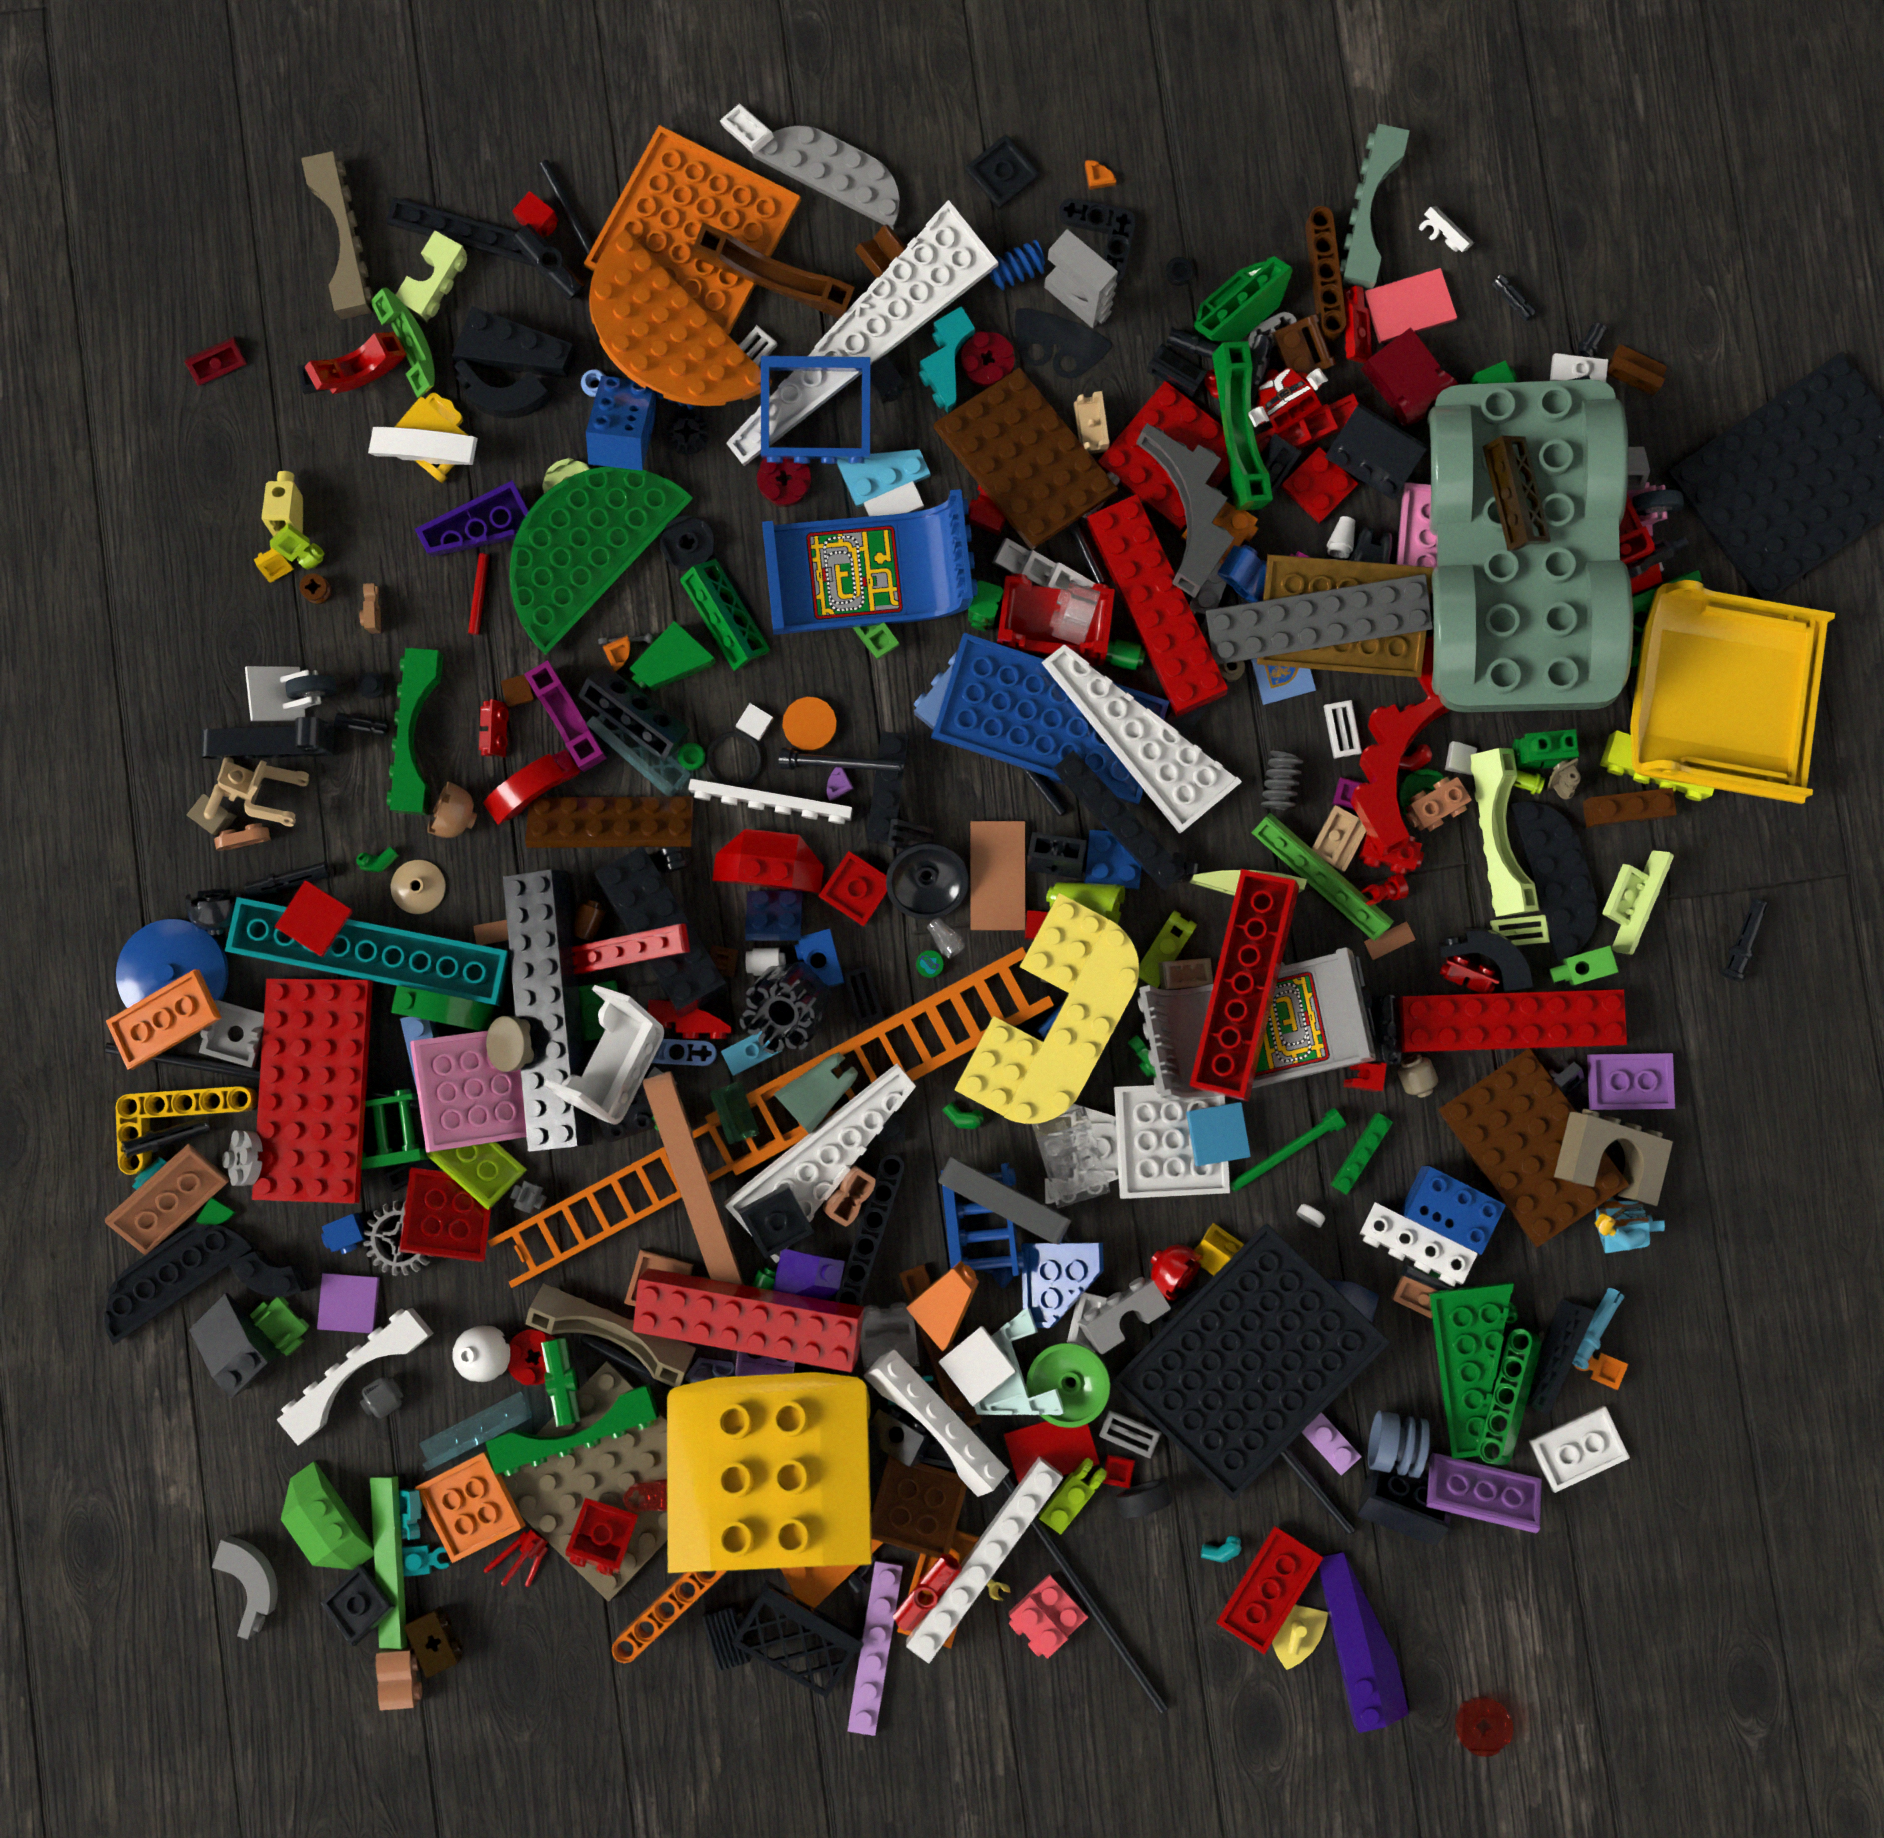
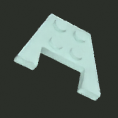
M1030 1308L1024 1309L991 1336L1016 1368L1017 1372L974 1406L977 1415H1061L1065 1413L1057 1389L1029 1397L1011 1342L1038 1332Z

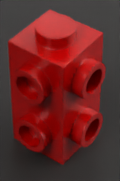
M1366 831L1357 858L1364 860L1363 864L1379 868L1380 865L1391 867L1390 872L1406 875L1407 872L1410 873L1416 867L1419 868L1421 866L1424 852L1420 851L1422 843L1415 842L1416 838L1409 835L1405 847L1381 857Z

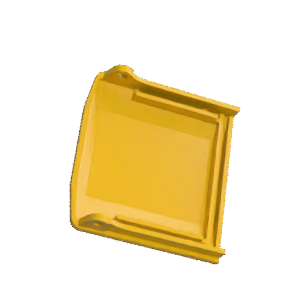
M1683 580L1661 585L1655 591L1642 635L1630 724L1632 767L1634 771L1646 777L1799 804L1805 803V798L1813 795V789L1807 788L1827 623L1835 619V613L1716 592L1704 588L1702 583L1693 580Z
M808 1372L716 1377L673 1388L667 1396L668 1573L872 1564L868 1438L870 1398L865 1382L857 1377Z

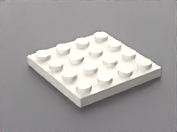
M1154 1085L1114 1087L1121 1199L1230 1193L1228 1161L1195 1166L1186 1111L1225 1105V1096L1220 1095L1192 1100H1170L1161 1097L1156 1092Z

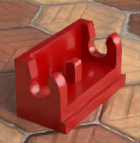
M1361 1063L1349 1066L1351 1070L1360 1071L1357 1074L1360 1078L1345 1079L1343 1087L1371 1092L1383 1091L1387 1063Z

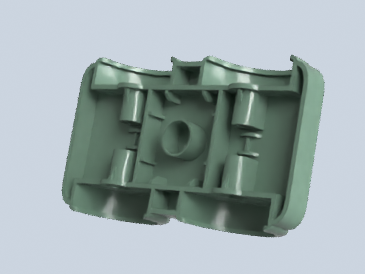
M1592 379L1466 384L1451 386L1443 390L1437 396L1435 406L1430 410L1427 424H1430L1431 439L1429 529L1436 536V567L1431 577L1434 609L1433 692L1439 695L1440 702L1446 708L1457 712L1589 710L1604 708L1612 704L1626 685L1631 666L1633 642L1631 581L1626 564L1620 560L1619 526L1625 512L1628 487V430L1623 404L1620 400L1616 399L1614 389L1609 384ZM1502 435L1526 436L1551 542L1547 544H1529L1517 551L1507 550L1482 447ZM1512 445L1514 453L1519 457L1517 445ZM1519 471L1521 480L1526 483L1524 474ZM1526 497V503L1532 510L1531 501ZM1532 523L1534 536H1539L1537 527Z

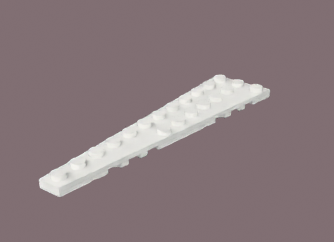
M948 200L930 219L922 232L909 242L908 247L901 255L889 264V268L869 286L868 290L856 300L814 346L815 349L808 356L870 357L871 365L999 266L998 261ZM794 371L787 379H784L770 397V446L862 374V372ZM761 406L727 442V445L744 466L761 453Z

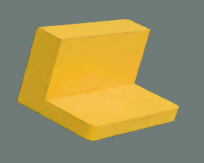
M1212 1223L1202 1241L1194 1250L1203 1256V1260H1197V1262L1214 1276L1244 1244L1215 1223Z

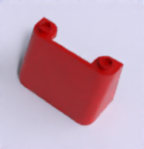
M1019 573L1005 577L997 644L1044 660L1065 644L1086 660L1089 665L1098 666L1104 664L1108 649L1115 589H1110L1105 584H1093L1086 592L1033 586L1032 581L1027 579L1026 575Z

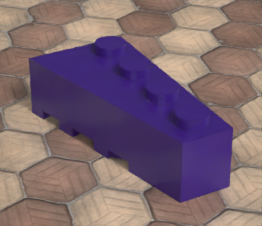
M512 480L415 528V531L427 554L435 557L513 540L529 510L516 484Z

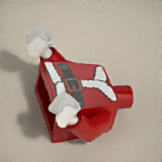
M1287 368L1281 373L1276 369L1269 370L1265 383L1258 388L1260 397L1256 400V407L1248 413L1254 427L1270 420L1276 433L1279 434L1321 407L1322 405L1314 392L1323 382L1328 381L1321 369H1315L1310 374L1296 373L1291 368Z

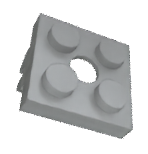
M215 1000L222 1019L201 1030L200 1034L203 1040L199 1053L254 1068L262 1045L264 1013ZM233 1026L241 1027L244 1032L243 1038L238 1042L231 1041L228 1036V1032Z

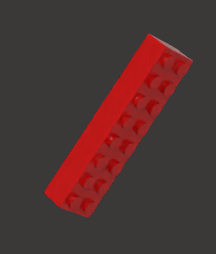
M1133 495L1087 516L1089 530L1176 717L1226 696L1227 685L1182 589L1172 584L1175 574L1138 495Z
M1241 869L1189 1086L1194 1089L1249 1102L1300 887L1296 880Z
M1624 989L1402 996L1397 998L1398 1016H1400L1401 1053L1627 1045Z
M647 1268L638 1279L633 1332L852 1372L858 1360L865 1307Z

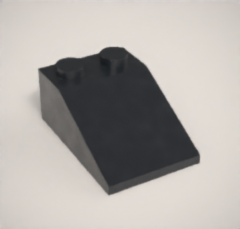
M227 1292L189 1331L212 1378L230 1398H233L252 1385L283 1353L278 1348L276 1349L275 1344L258 1326L254 1325L255 1322Z

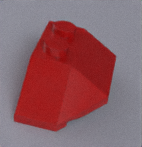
M744 829L716 853L712 881L820 894L824 866L800 835Z

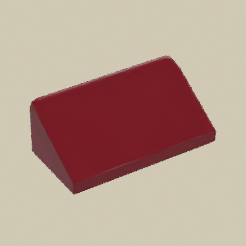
M234 336L185 358L184 361L197 386L247 364Z

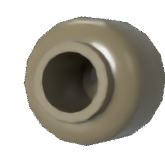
M1419 1054L1404 1059L1398 1069V1076L1405 1092L1410 1095H1417L1420 1098L1430 1095L1439 1081L1431 1060L1421 1057Z

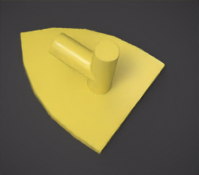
M1297 1604L1294 1605L1272 1641L1276 1655L1286 1670L1301 1663L1313 1652L1321 1640L1328 1612Z

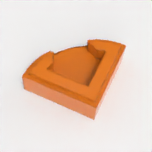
M1085 161L1089 190L1116 185V179L1111 170H1108L1097 161Z
M628 635L603 646L614 671L619 670L628 659L630 653Z

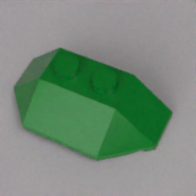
M1272 256L1267 261L1258 262L1240 269L1200 304L1197 320L1194 323L1195 329L1212 341L1242 340L1280 307L1292 274V268L1277 257Z

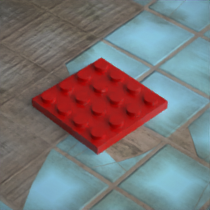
M1165 381L1097 463L1105 472H1112L1117 475L1121 485L1134 495L1137 494L1141 501L1177 530L1181 531L1187 523L1184 506L1176 486L1157 460L1136 444L1145 425L1148 423L1153 427L1160 428L1165 435L1176 442L1183 443L1192 452H1194L1198 444L1203 448L1212 450L1221 461L1207 482L1208 486L1217 488L1228 475L1230 469L1223 426Z

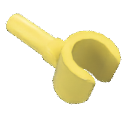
M990 1579L986 1584L989 1587V1595L993 1599L1003 1601L998 1595L1000 1587L1003 1591L1010 1593L1009 1586L1004 1583H998Z

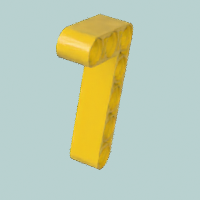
M224 1087L136 1093L121 1096L116 1102L117 1155L120 1170L125 1174H140L152 1163L151 1150L136 1155L140 1161L136 1169L130 1163L132 1156L126 1158L121 1142L130 1140L129 1133L133 1127L138 1130V1137L146 1135V1132L151 1130L150 1118L248 1112L256 1108L259 1100L258 1093L250 1087ZM245 1092L248 1101L242 1107L238 1103V1096L240 1093ZM214 1094L220 1097V1104L217 1108H213L210 1103L211 1097ZM186 1096H190L193 1102L189 1110H186L183 1106V1100ZM160 1097L165 1102V1107L161 1112L156 1109V1101ZM131 1100H135L137 1103V1110L133 1114L128 1109Z

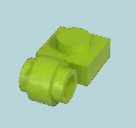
M289 523L270 540V547L291 562L297 557L300 565L307 570L315 568L323 561V550L315 543L310 545L309 538Z

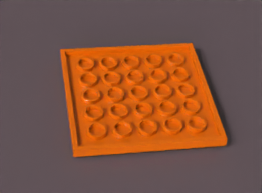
M659 125L587 256L584 265L594 271L601 254L608 244L623 230H626L729 336L756 284L691 257L702 223L729 233L748 247L771 257L801 201V196Z

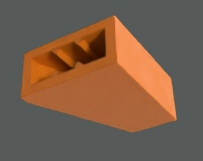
M959 1261L906 1307L942 1351L955 1338L979 1283L973 1269L968 1265H964L962 1261Z

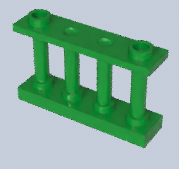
M411 1089L394 1091L395 1096L366 1101L365 1108H373L378 1150H376V1156L367 1157L366 1152H362L361 1170L430 1159L427 1156L426 1148L419 1149V1144L415 1143L410 1101L418 1100V1093H412ZM399 1103L404 1146H402V1152L393 1153V1149L389 1148L384 1105Z

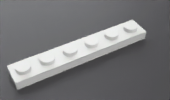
M690 779L688 790L695 794L694 798L710 801L711 797L722 798L721 803L737 805L738 801L748 803L749 808L764 810V806L775 808L776 813L791 815V811L802 812V817L808 819H818V815L829 817V822L844 824L845 820L851 821L853 809L849 806Z

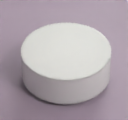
M1301 1204L1296 1212L1300 1218L1319 1228L1325 1220V1216L1321 1212L1306 1204Z

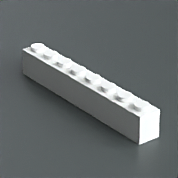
M1040 1456L1037 1458L961 1563L962 1570L938 1599L936 1606L927 1612L911 1632L906 1641L907 1648L927 1663L931 1662L1063 1479L1060 1471Z

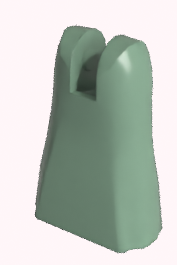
M840 1052L828 1056L806 1073L774 1093L777 1099L809 1134L850 1088L858 1075L853 1066L844 1072L839 1079L832 1074L831 1071L836 1069L845 1059Z

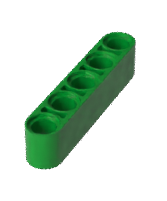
M1516 1329L1508 1337L1479 1445L1480 1457L1483 1461L1490 1464L1505 1465L1510 1462L1513 1456L1541 1351V1340L1538 1335L1524 1329ZM1527 1336L1529 1344L1523 1350L1521 1348V1340ZM1520 1363L1522 1371L1520 1375L1515 1377L1513 1373L1514 1367ZM1512 1390L1514 1392V1400L1508 1404L1506 1396ZM1505 1417L1507 1427L1504 1431H1501L1499 1422ZM1495 1445H1498L1500 1454L1494 1459L1492 1449Z

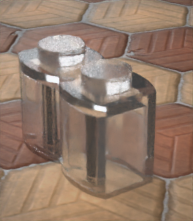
M1069 582L1067 590L1061 588L1056 603L1061 605L1059 612L1054 610L1049 625L1054 627L1052 636L1080 645V642L1084 643L1101 592Z

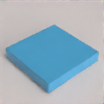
M1241 1102L1186 1111L1195 1166L1251 1157Z

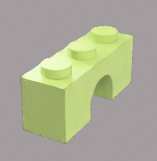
M437 231L433 232L421 252L425 261L434 266L433 275L425 281H416L407 276L396 293V296L408 308L410 313L426 323L430 317H434L438 312L440 300L444 294H448L452 289L453 279L458 271L461 272L464 269L468 256L462 245Z

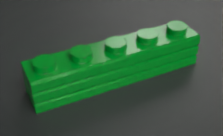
M1380 1113L1374 1114L1330 1183L1332 1187L1343 1194H1348L1393 1122Z

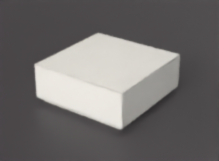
M749 703L736 724V728L760 741L774 718Z

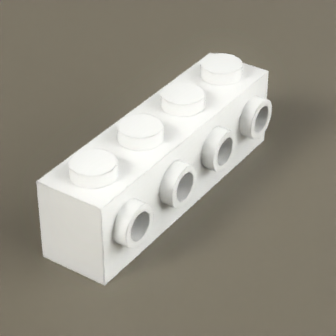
M1374 1203L1359 1233L1364 1236L1362 1241L1376 1248L1381 1244L1390 1249L1388 1254L1402 1261L1407 1257L1415 1261V1268L1428 1274L1430 1270L1441 1274L1439 1278L1441 1281L1451 1286H1455L1456 1283L1460 1285L1464 1283L1478 1254L1377 1203Z

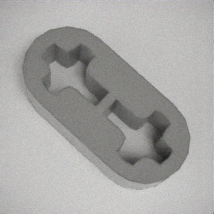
M1282 312L1260 323L1249 334V346L1252 348L1257 333H1270L1268 337L1273 339L1271 333L1279 327L1281 321L1284 324L1288 322L1291 324L1297 321L1296 318L1289 312ZM1273 339L1272 347L1276 346L1275 341Z

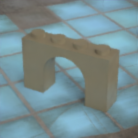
M1583 1109L1582 1114L1570 1112L1554 1177L1594 1187L1601 1156L1606 1147L1611 1142L1617 1140L1625 1154L1623 1177L1629 1184V1186L1618 1193V1196L1657 1206L1673 1141L1663 1139V1133L1646 1129L1645 1133L1641 1132L1642 1126L1625 1123L1622 1126L1620 1125L1621 1120L1604 1116L1603 1119H1600V1113Z

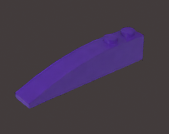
M1344 1552L1324 1555L1318 1570L1353 1725L1359 1733L1387 1727L1409 1714L1397 1659Z

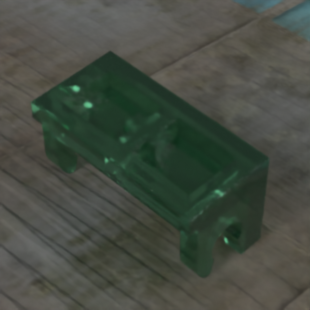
M741 1081L710 1092L729 1145L760 1134Z

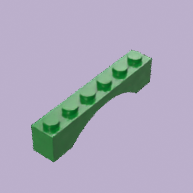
M1249 341L1224 342L1216 349L1212 357L1236 511L1262 509L1273 500L1269 473L1260 457L1253 423L1248 415L1251 411V377L1253 368Z
M405 648V655H402L400 658V671L403 672L402 682H399L397 687L400 709L395 711V725H398L397 736L394 735L392 739V751L395 752V760L391 762L389 776L393 781L392 789H389L387 792V805L395 813L427 816L429 813L431 788L423 778L417 764L414 749V733L417 718L423 704L430 693L441 683L444 655L438 650Z
M646 1384L623 1392L619 1395L612 1408L600 1420L576 1433L545 1437L516 1429L490 1438L485 1443L495 1474L504 1472L505 1476L521 1471V1465L531 1463V1466L534 1467L548 1462L547 1457L557 1453L558 1458L572 1454L575 1452L574 1447L584 1444L585 1449L601 1443L600 1438L611 1435L612 1439H616L628 1434L627 1429L637 1426L638 1430L653 1426V1420L657 1419L660 1415L650 1384Z

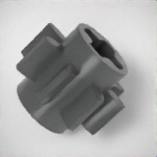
M524 1180L522 1186L515 1185L510 1198L516 1200L515 1208L533 1214L535 1208H543L547 1196L541 1195L543 1187Z

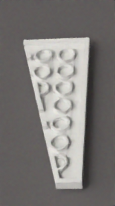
M1065 644L1042 662L1044 667L1178 833L1183 832L1242 782L1238 777L1225 770L1219 762L1212 760L1203 753L1202 749L1178 734L1179 732L1163 719L1135 701L1133 696L1118 688L1112 683V680L1106 676L1104 677L1092 668L1086 660Z
M896 1063L815 1128L811 1134L805 1136L724 1201L725 1207L749 1232L738 1210L788 1184L810 1222L824 1200H828L849 1173L850 1167L856 1159L867 1150L866 1147L874 1136L881 1132L884 1128L883 1125L892 1113L899 1109L916 1087L914 1082ZM781 1251L770 1256L776 1263L779 1261Z

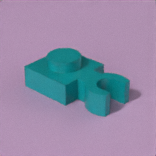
M399 1489L401 1539L408 1538V1540L420 1538V1528L417 1519H421L422 1501L419 1490Z
M430 1544L403 1546V1576L430 1574L432 1572L431 1565L439 1569L449 1567L451 1561L443 1562L439 1558L440 1553L447 1552L444 1545L438 1547L433 1552H430Z

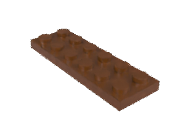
M693 796L535 798L529 803L525 836L526 848L691 847L694 799Z

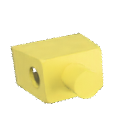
M289 471L278 472L277 481H269L265 487L262 520L273 537L288 523L303 534V496L294 483V474Z

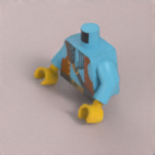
M1611 1197L1596 1207L1595 1225L1605 1253L1647 1247L1650 1244V1232L1665 1230L1663 1214L1647 1215L1641 1202L1617 1201Z

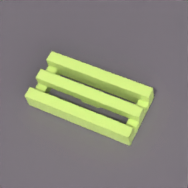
M1545 915L1490 921L1492 930L1504 936L1542 932V937L1511 940L1515 946L1550 942ZM1541 921V927L1499 931L1498 927L1500 925Z

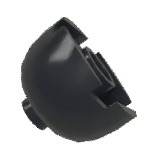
M228 889L197 891V897L191 898V894L185 896L187 916L193 925L199 929L207 930L208 934L225 933L224 929L231 926L237 897L242 898V893L236 891L235 896L230 895Z

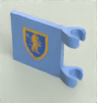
M1257 658L1251 659L1263 705L1316 691L1310 669L1257 665Z

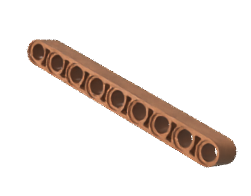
M669 1071L644 1079L645 1092L709 1276L712 1280L745 1285L673 1075Z

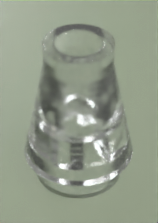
M940 918L934 919L927 926L942 956L946 955L948 959H951L965 947L962 941L963 937L942 922Z

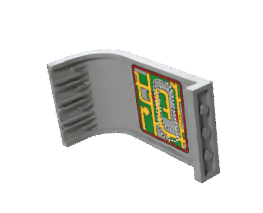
M1346 947L1336 950L1335 954L1280 967L1252 1088L1376 1060L1353 951ZM1213 984L1180 990H1161L1150 985L1139 988L1141 996H1138V1005L1141 1012H1144L1146 1023L1143 1024V1030L1151 1046V1050L1148 1052L1151 1065L1155 1066L1157 1076L1154 1078V1086L1156 1092L1163 1098L1170 1100H1192L1220 1096L1189 1086Z

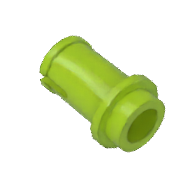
M1517 770V778L1513 786L1531 791L1530 794L1533 795L1534 793L1540 794L1545 778L1540 777L1541 775L1538 773L1535 776Z

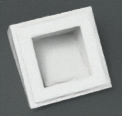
M1452 741L1449 744L1445 770L1472 775L1470 755L1476 754L1477 748Z

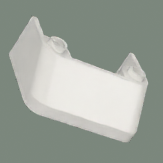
M595 985L592 990L605 1000L604 1005L599 1010L598 1017L600 1025L606 1029L582 1077L570 1075L563 1081L562 1085L546 1080L544 1085L561 1099L603 1121L618 1124L623 1120L663 1040L664 1028L630 996Z

